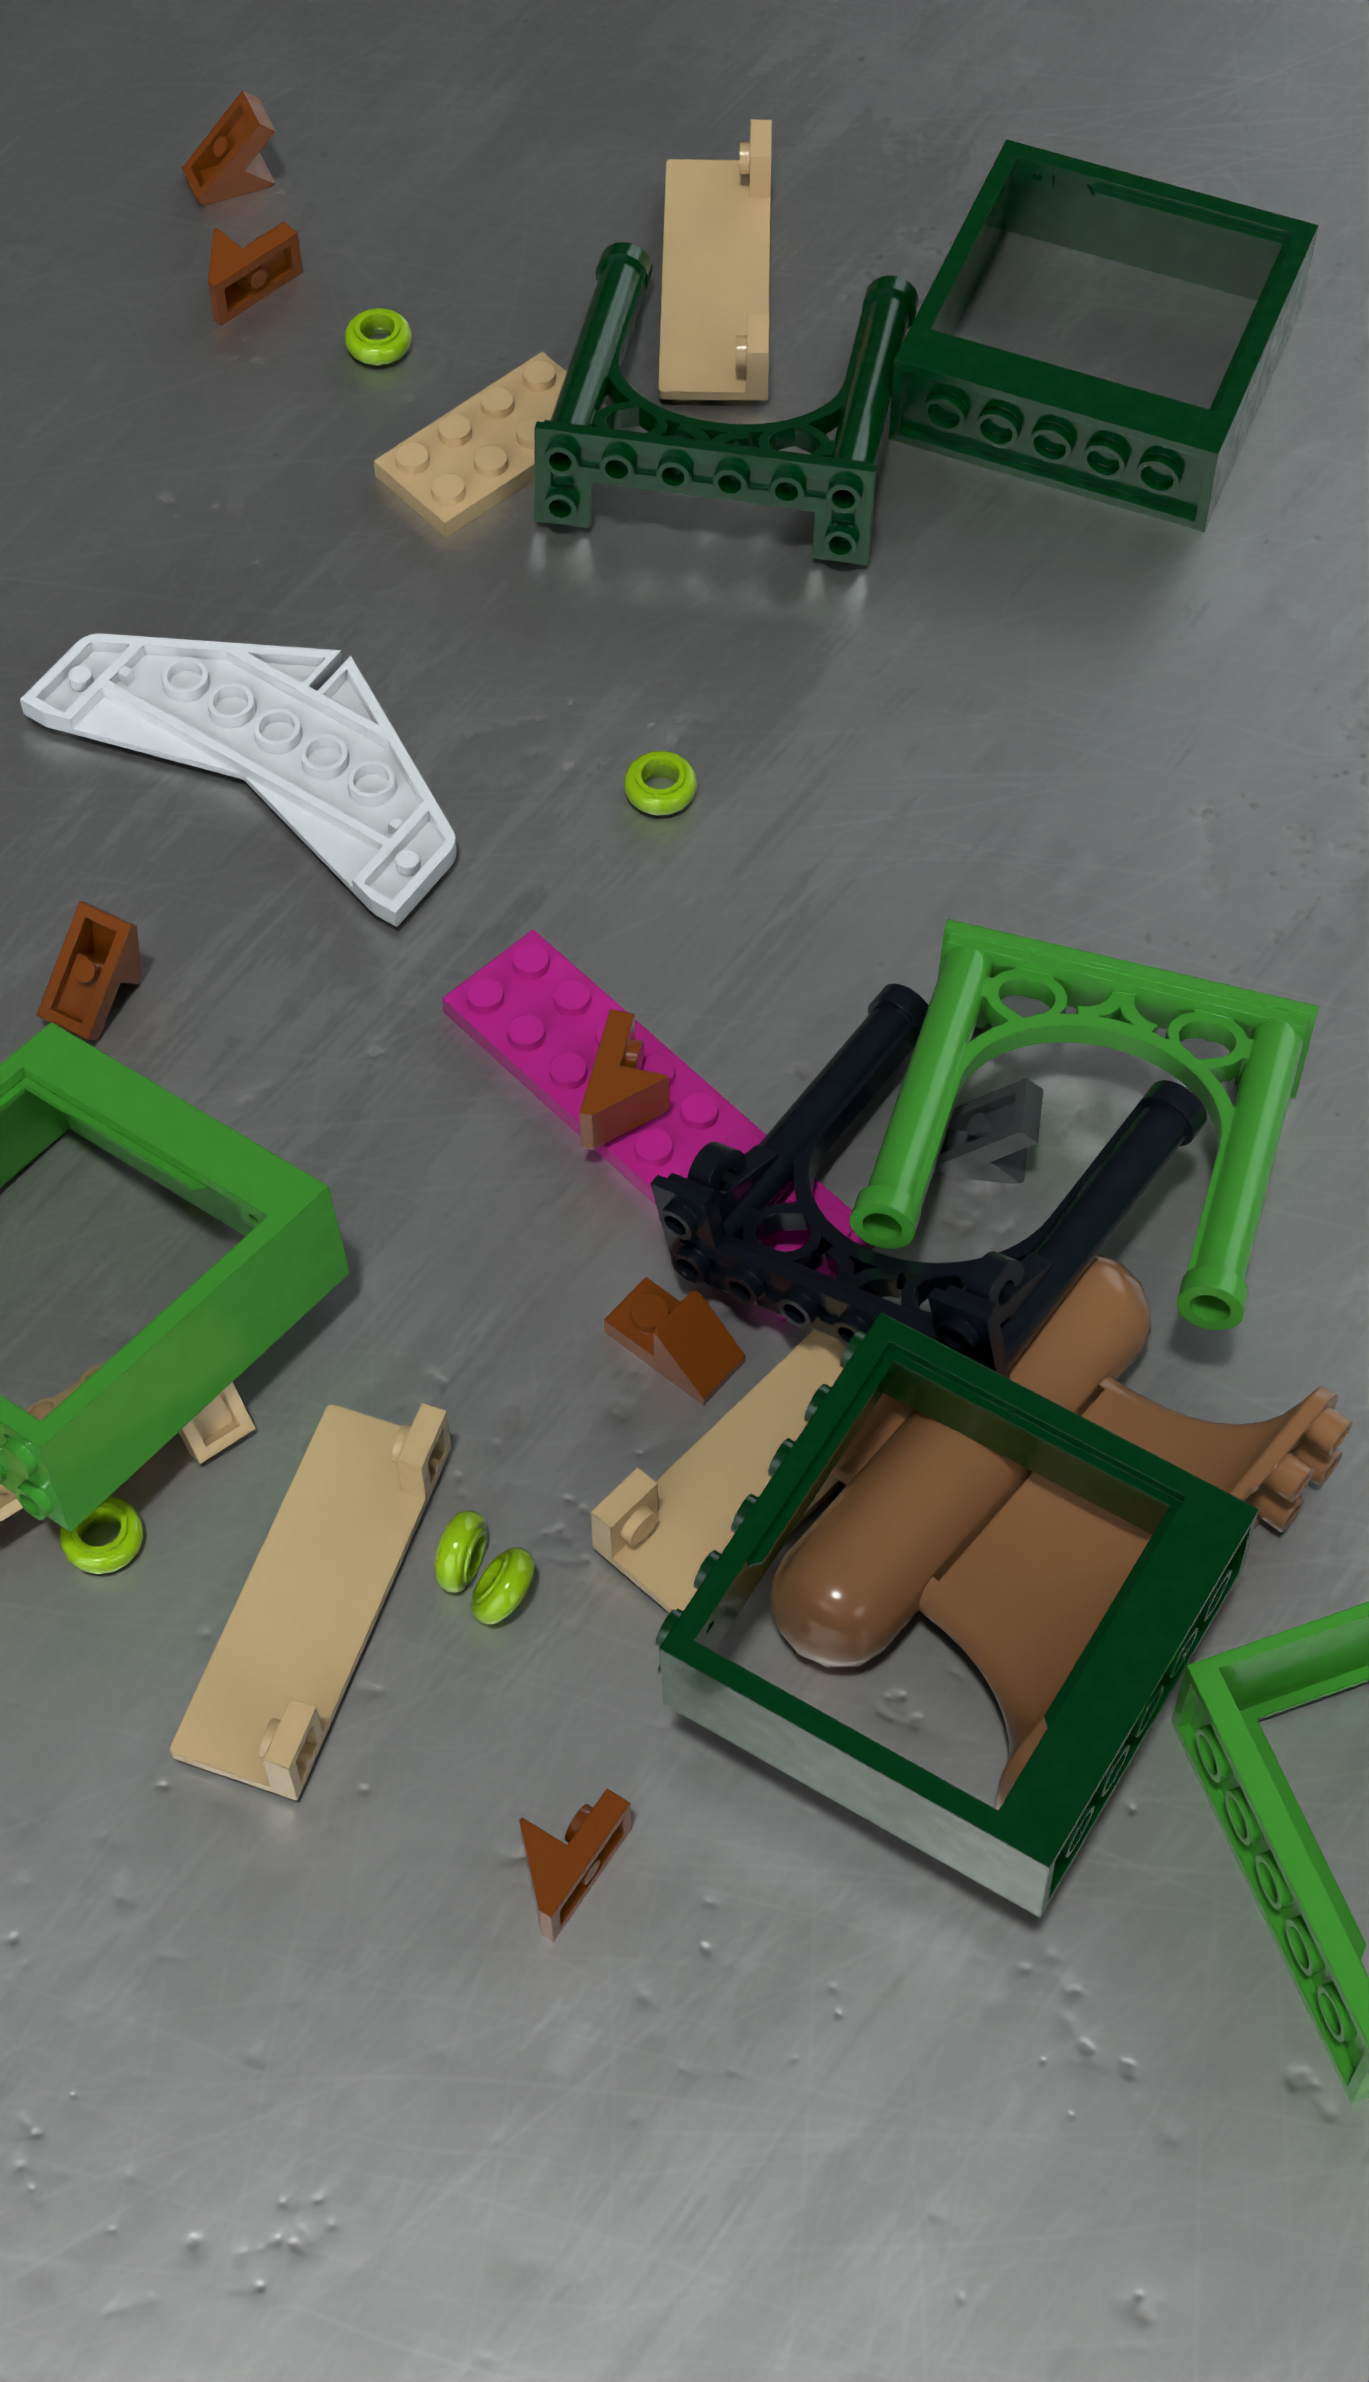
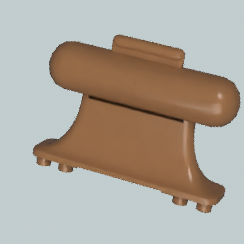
M1097 1254L1010 1367V1379L1258 1508L1259 1512L1254 1529L1264 1520L1281 1533L1284 1532L1293 1522L1304 1504L1305 1499L1299 1495L1308 1482L1312 1480L1321 1486L1332 1474L1343 1453L1337 1448L1349 1433L1353 1421L1335 1410L1338 1395L1326 1387H1318L1302 1402L1280 1416L1262 1422L1228 1424L1189 1417L1136 1393L1117 1380L1142 1351L1151 1333V1310L1142 1283L1123 1264ZM883 1393L830 1473L844 1483L846 1487L784 1555L770 1581L769 1607L780 1633L799 1655L827 1668L859 1667L879 1655L889 1646L918 1611L946 1632L980 1669L994 1692L1004 1716L1009 1740V1760L999 1780L994 1806L995 1809L999 1810L1047 1730L1044 1715L1152 1537V1534Z

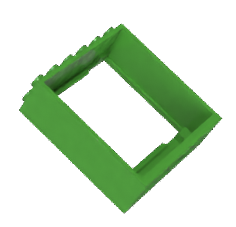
M50 1022L0 1064V1187L68 1129H71L245 1236L43 1420L39 1421L0 1394V1484L15 1494L19 1503L30 1515L41 1521L49 1517L69 1532H72L340 1283L350 1271L328 1185L53 1022Z
M1369 1601L1187 1665L1171 1718V1723L1351 2104L1369 2098V1977L1361 1962L1367 1944L1259 1724V1720L1369 1681Z

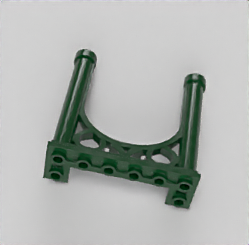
M618 242L608 246L602 252L596 268L597 285L550 421L544 420V422L537 421L534 428L535 521L590 528L592 523V483L815 512L812 558L868 565L877 465L875 464L891 400L893 360L905 339L907 329L910 328L916 317L919 297L914 286L901 277L891 275L879 277L868 286L843 386L838 394L824 406L805 415L778 422L762 424L717 423L683 416L664 409L641 396L625 380L620 368L650 281L652 262L648 254L635 244ZM606 395H609L614 404L602 409ZM640 426L649 433L633 432L618 429ZM837 428L835 440H830L826 434ZM796 446L811 454H802L779 450Z

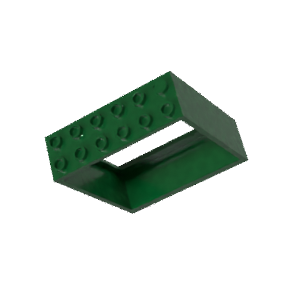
M1006 139L893 360L889 440L1205 532L1303 307L1319 225ZM1009 231L1257 301L1210 409L952 336L1004 232Z
M881 1312L867 1333L858 1330L850 1339L840 1361V1367L843 1370L832 1387L822 1384L813 1395L804 1416V1420L808 1423L797 1440L793 1441L787 1438L776 1451L768 1470V1476L772 1478L758 1497L752 1493L749 1494L739 1507L731 1526V1531L735 1534L723 1552L720 1553L713 1550L703 1561L694 1580L693 1586L697 1591L684 1611L678 1608L677 1610L673 1609L664 1620L655 1642L656 1646L659 1647L660 1664L658 1674L661 1675L663 1703L1034 1915L1041 1917L1242 1572L1259 1509ZM883 1393L1152 1534V1537L1044 1715L1047 1730L999 1810L715 1652Z

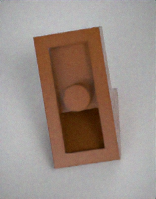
M244 90L241 91L182 167L197 202L205 206L263 190L274 185V180L260 152L266 147L275 130L259 98Z
M282 222L242 248L219 229L215 228L213 230L208 285L215 322L220 326L224 325L303 273L297 231L285 222Z
M79 901L36 1016L53 1022L59 1027L87 1040H99L120 983L139 984L142 978L137 925L89 903Z
M612 1009L609 1011L579 1112L582 1148L594 1150L661 1116L670 1108L669 1077L665 1074L641 1070L644 1041L635 1039V1014Z
M645 1277L604 1319V1332L703 1406L746 1361V1355L702 1294L695 1289L680 1302L652 1280Z
M609 1789L604 1791L594 1807L585 1804L576 1813L565 1834V1841L568 1842V1845L524 1818L519 1819L521 1840L541 1933L552 1942L556 1940L632 1829L631 1803Z

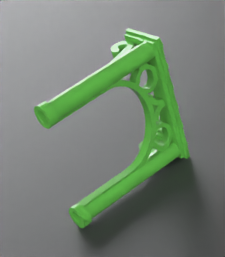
M947 919L944 927L938 979L869 1184L859 1192L850 1216V1225L856 1235L862 1240L880 1248L897 1249L911 1243L921 1217V1209L959 1093L968 1078L989 1060L1014 1049L1043 1043H1082L1119 1050L1160 1067L1182 1082L1199 1098L1213 1122L1217 1135V1157L1188 1269L1182 1278L1176 1305L1179 1313L1188 1322L1208 1330H1227L1233 1328L1241 1322L1244 1316L1249 1294L1245 1278L1290 1097L1296 1098L1319 1006ZM1013 995L1024 996L1028 999L1042 1001L1050 1009L1044 1013L1023 1018L1008 1008L1001 1000ZM1067 1006L1077 1008L1076 1014H1066ZM986 1025L993 1027L971 1041L975 1027L985 1029ZM1157 1027L1167 1029L1165 1037L1156 1034ZM1201 1038L1206 1041L1222 1044L1230 1053L1217 1058L1197 1059L1181 1042L1185 1039ZM1235 1078L1234 1084L1239 1085L1234 1107L1221 1084Z

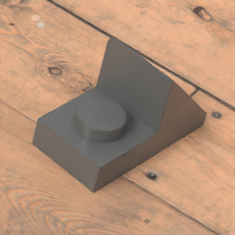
M1024 1078L955 1107L933 1174L1007 1184L1022 1183L1025 1177L1027 1148L1038 1143L1043 1089L1028 1078Z

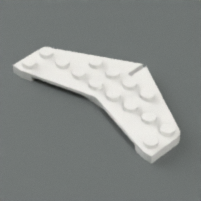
M96 633L78 640L20 699L23 714L45 727L243 779L373 914L396 927L399 926L446 873L456 859L455 833L353 658L350 656L343 663L341 650Z

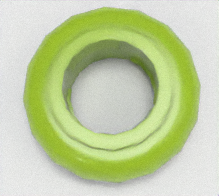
M374 308L355 315L347 325L344 338L347 350L356 360L365 364L379 366L391 364L401 359L409 350L412 334L409 323L401 314L390 309ZM375 334L388 335V337L378 340L368 338Z
M651 751L639 756L629 765L624 776V790L631 804L640 811L655 816L671 815L681 811L692 801L697 789L696 773L690 763L679 754L668 751ZM656 777H665L675 782L673 786L666 789H655L645 783Z
M109 1496L72 1532H69L62 1526L60 1529L61 1549L68 1561L80 1570L94 1574L115 1572L128 1565L139 1552L144 1538L142 1520L134 1507L123 1499ZM107 1522L121 1528L115 1540L105 1546L96 1547L83 1542L85 1533L96 1524Z
M471 1510L458 1512L447 1524L440 1539L435 1558L436 1580L439 1586L447 1592L454 1593L465 1590L475 1579L482 1564L487 1545L486 1522L478 1512Z
M520 1547L508 1548L496 1556L485 1569L473 1591L471 1602L472 1613L479 1622L497 1624L509 1616L519 1605L530 1587L535 1568L533 1557L527 1550Z

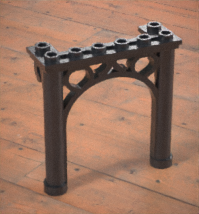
M888 984L869 1004L866 1019L758 1145L743 1154L740 1150L720 1142H710L694 1158L687 1178L671 1173L667 1178L657 1175L650 1183L659 1213V1220L662 1224L671 1256V1263L674 1270L690 1282H703L729 1293L742 1304L748 1306L758 1305L783 1316L787 1321L799 1328L810 1327L834 1337L845 1346H847L858 1330L867 1333L882 1312L1010 1379V1367L1179 1146L1190 1144L1207 1120L1206 1110L1199 1098L1183 1085L1168 1080L1155 1082L1047 1221L1032 1235L1004 1251H991L982 1258L949 1263L909 1261L872 1251L846 1237L826 1219L814 1199L813 1187L817 1169L828 1150L916 1045L929 1005L912 989L901 984ZM794 1183L797 1203L776 1204ZM807 1230L810 1235L808 1242L794 1251H778L771 1246L762 1244L766 1237L777 1231ZM825 1256L828 1269L837 1275L836 1279L816 1271L822 1265ZM890 1296L899 1299L901 1297V1305L881 1297ZM927 1299L929 1300L931 1312L920 1308V1305Z

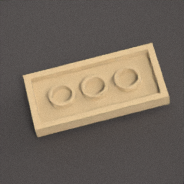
M543 351L375 459L373 461L375 477L439 533L448 538L535 480L534 428L537 421H550L567 371ZM604 403L602 409L607 407L608 405Z

